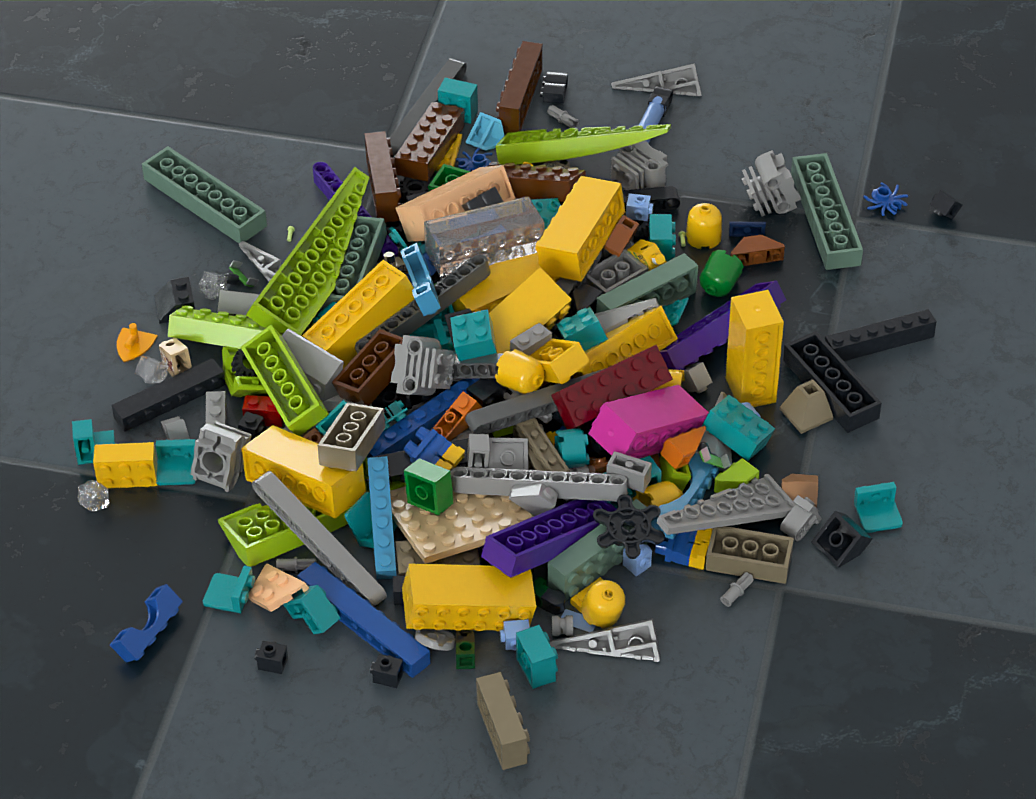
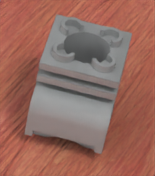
M647 141L619 148L617 158H611V181L621 183L622 190L666 187L665 170L668 166L667 155L652 148Z
M773 150L758 156L755 160V166L760 176L756 177L752 166L749 167L753 179H749L745 169L742 170L744 178L741 179L744 186L748 184L749 189L746 191L750 200H755L756 203L753 204L755 211L759 210L761 216H765L761 206L763 203L768 214L772 213L767 202L771 200L774 210L778 214L796 209L795 202L802 200L799 192L794 188V180L790 171L785 167L782 153L775 156Z
M403 335L402 344H395V366L391 375V382L397 383L396 393L429 396L436 391V388L450 389L453 381L452 369L455 363V351L441 349L440 342L435 338Z
M215 422L214 425L210 423L205 424L200 429L199 438L195 441L194 460L190 475H193L195 481L199 479L225 489V492H229L235 486L240 472L244 469L241 448L251 441L252 434L219 422Z

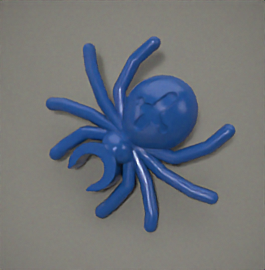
M477 148L472 159L463 151L462 154L467 158H456L455 160L458 161V168L471 172L479 167L488 166L491 161L486 156H492L493 153L477 154L480 148Z
M881 182L880 185L882 187L872 191L873 199L865 195L863 196L867 201L878 204L867 207L868 210L883 206L881 210L882 216L885 215L886 206L889 212L896 215L897 209L901 210L902 204L904 206L908 205L899 199L907 198V194L895 196L899 190V185H896L895 191L892 194L889 187Z

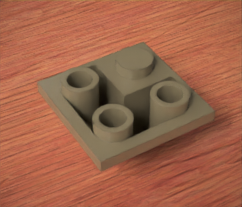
M814 380L797 386L780 406L782 413L801 434L833 420V414L826 395Z

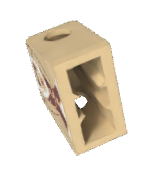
M177 338L164 341L159 345L163 365L172 377L192 368L188 348Z

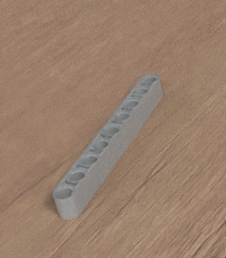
M455 467L451 470L452 491L460 494L510 496L511 488L515 484L543 483L558 493L557 498L617 501L620 495H628L627 478L620 474Z
M268 471L252 482V487L257 495L336 577L342 580L344 585L354 589L357 595L362 599L368 600L373 607L386 599L387 595L383 587L272 472Z

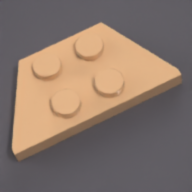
M266 564L254 583L253 588L250 590L248 598L251 602L272 612L282 604L293 599L292 594L300 589L306 592L309 587L305 582Z

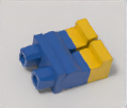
M422 426L415 434V437L422 441L419 446L410 440L404 447V451L411 457L410 461L412 463L420 458L450 471L465 456L464 449L452 444L444 436L437 433L436 430L432 429L430 431Z
M713 528L677 533L674 539L665 537L668 542L663 541L661 544L656 545L655 553L665 555L666 562L673 561L704 570Z

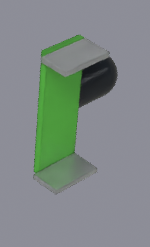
M234 260L229 267L234 274L226 273L223 275V281L231 285H237L240 279L245 286L254 287L259 281L254 278L247 279L239 270L242 262Z
M706 442L699 443L697 450L703 462L724 469L731 466L727 454L722 457L712 455Z

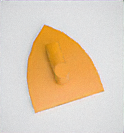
M131 323L129 329L122 328L117 339V351L123 362H127L143 355L151 348L158 335L137 331L135 323Z

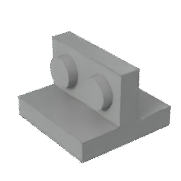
M489 438L490 454L488 468L528 470V438Z

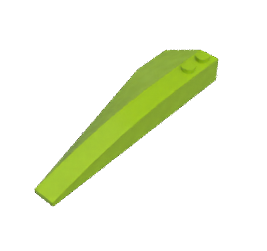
M671 124L648 125L646 129L638 125L626 129L625 126H618L611 130V127H585L581 131H578L577 128H569L561 132V128L549 132H547V129L508 132L495 147L499 164L515 163V165H522L523 162L532 164L602 153L667 133L671 129Z
M365 481L366 492H370L369 481ZM393 482L390 485V490L405 487V482ZM260 503L218 519V523L238 557L249 567L256 566L261 562L304 545L268 505L261 506ZM305 506L330 533L348 524L345 519V513L350 508L337 518H333Z

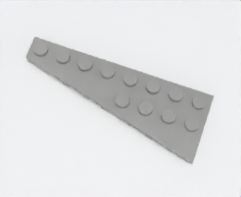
M765 474L759 480L757 478L752 479L749 484L742 483L736 489L729 488L711 495L708 500L704 501L701 499L695 505H685L684 509L680 511L673 510L658 516L657 524L666 535L771 520L786 517L795 506V503L769 474Z

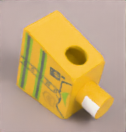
M639 240L627 249L630 254L648 267V271L667 262L658 246L653 242Z

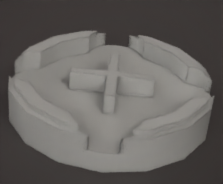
M446 629L416 630L415 639L419 643L432 649L452 650L456 644L455 636Z

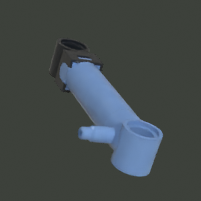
M659 86L654 88L648 100V107L639 125L643 126V129H646L648 125H658L661 118L665 117L668 106L671 105L673 99L672 89Z

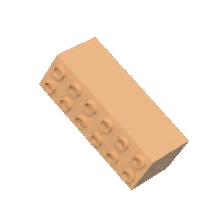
M504 165L479 167L396 207L407 241H430L470 222L461 205L493 187H496L505 204L514 200L515 196Z

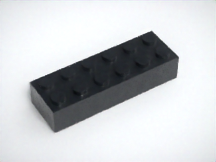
M817 331L785 344L783 361L803 383L814 380L821 387L826 395L833 417L847 433L880 419L882 403Z

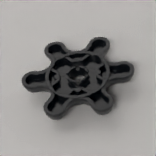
M623 494L617 499V510L609 512L604 509H597L593 512L594 520L607 527L606 532L597 537V543L603 549L613 544L624 546L627 557L636 559L641 552L639 545L645 542L658 545L665 539L663 531L657 530L651 525V521L658 518L661 513L660 508L656 505H649L641 510L636 509L632 504V498L629 495ZM631 525L634 528L631 530V532H629V530H626L624 526Z

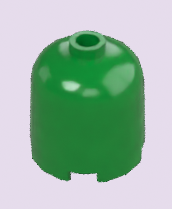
M725 250L712 252L699 277L700 285L704 291L715 297L728 295L744 268L737 256L733 255L731 257L725 254Z

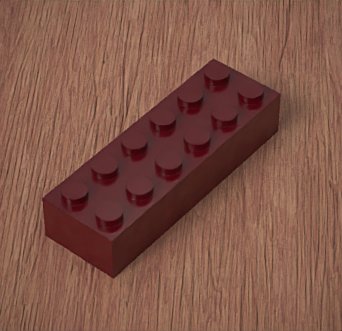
M656 344L551 396L566 428L573 429L596 418L600 413V407L604 403L647 393L673 380Z

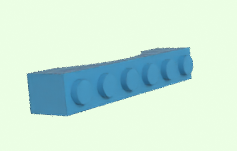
M415 243L400 252L414 286L412 293L423 316L432 315L438 309H441L427 261L418 244Z
M695 453L688 463L691 474L689 489L678 499L660 505V515L673 510L680 511L688 504L691 506L697 504L698 500L703 499L706 489H710L712 480L719 473V468L703 462L700 455ZM658 518L651 521L653 528L663 531L657 524ZM663 531L666 538L674 539L676 534L666 535Z
M387 456L367 458L376 580L391 579L393 576H396L388 458Z

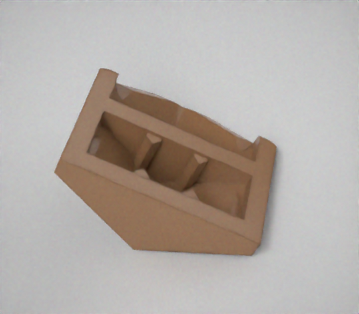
M790 474L782 479V490L792 501L798 495L803 499L807 497L815 503L814 506L817 508V475Z

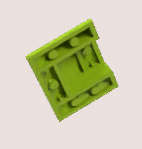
M223 347V371L231 396L243 397L245 395L268 394L258 377L235 376L236 371L232 372L233 366H231V363L239 349ZM244 359V366L248 369H253L248 359Z

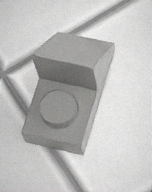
M179 416L161 421V427L167 440L190 439L185 421L180 419Z

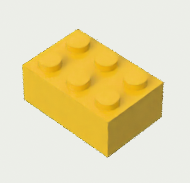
M550 339L529 355L542 364L545 370L544 381L559 384L568 382L571 379L570 376L582 371L585 365L590 362L579 342Z
M154 442L101 444L94 446L93 464L98 489L157 486V458Z

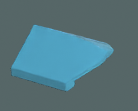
M480 112L465 143L486 152L496 148L497 143L505 136L502 121Z

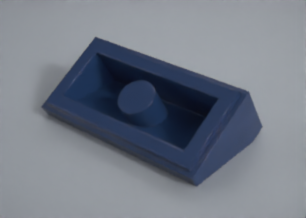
M730 221L728 228L729 236H765L766 222Z

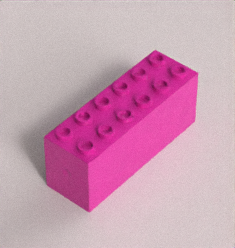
M675 385L604 403L600 407L599 415L592 423L589 435L611 456L615 451L639 459L660 453L664 447L663 443L668 438H674L681 433H687L693 428H700L709 412L680 385Z

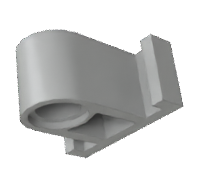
M798 495L793 501L795 506L780 526L781 531L796 541H800L814 523L818 525L822 520L818 513L819 510L814 506L815 503L807 497L803 499Z

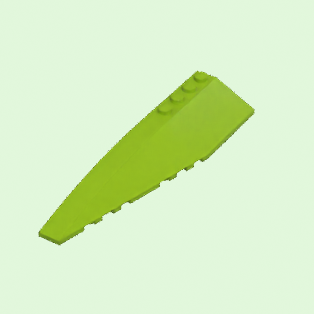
M356 167L353 168L246 314L247 317L265 328L272 325L278 332L284 333L287 329H290L300 336L335 289L336 280L340 273V267L352 235L353 226L357 219V213L362 203V197L365 193L369 176Z

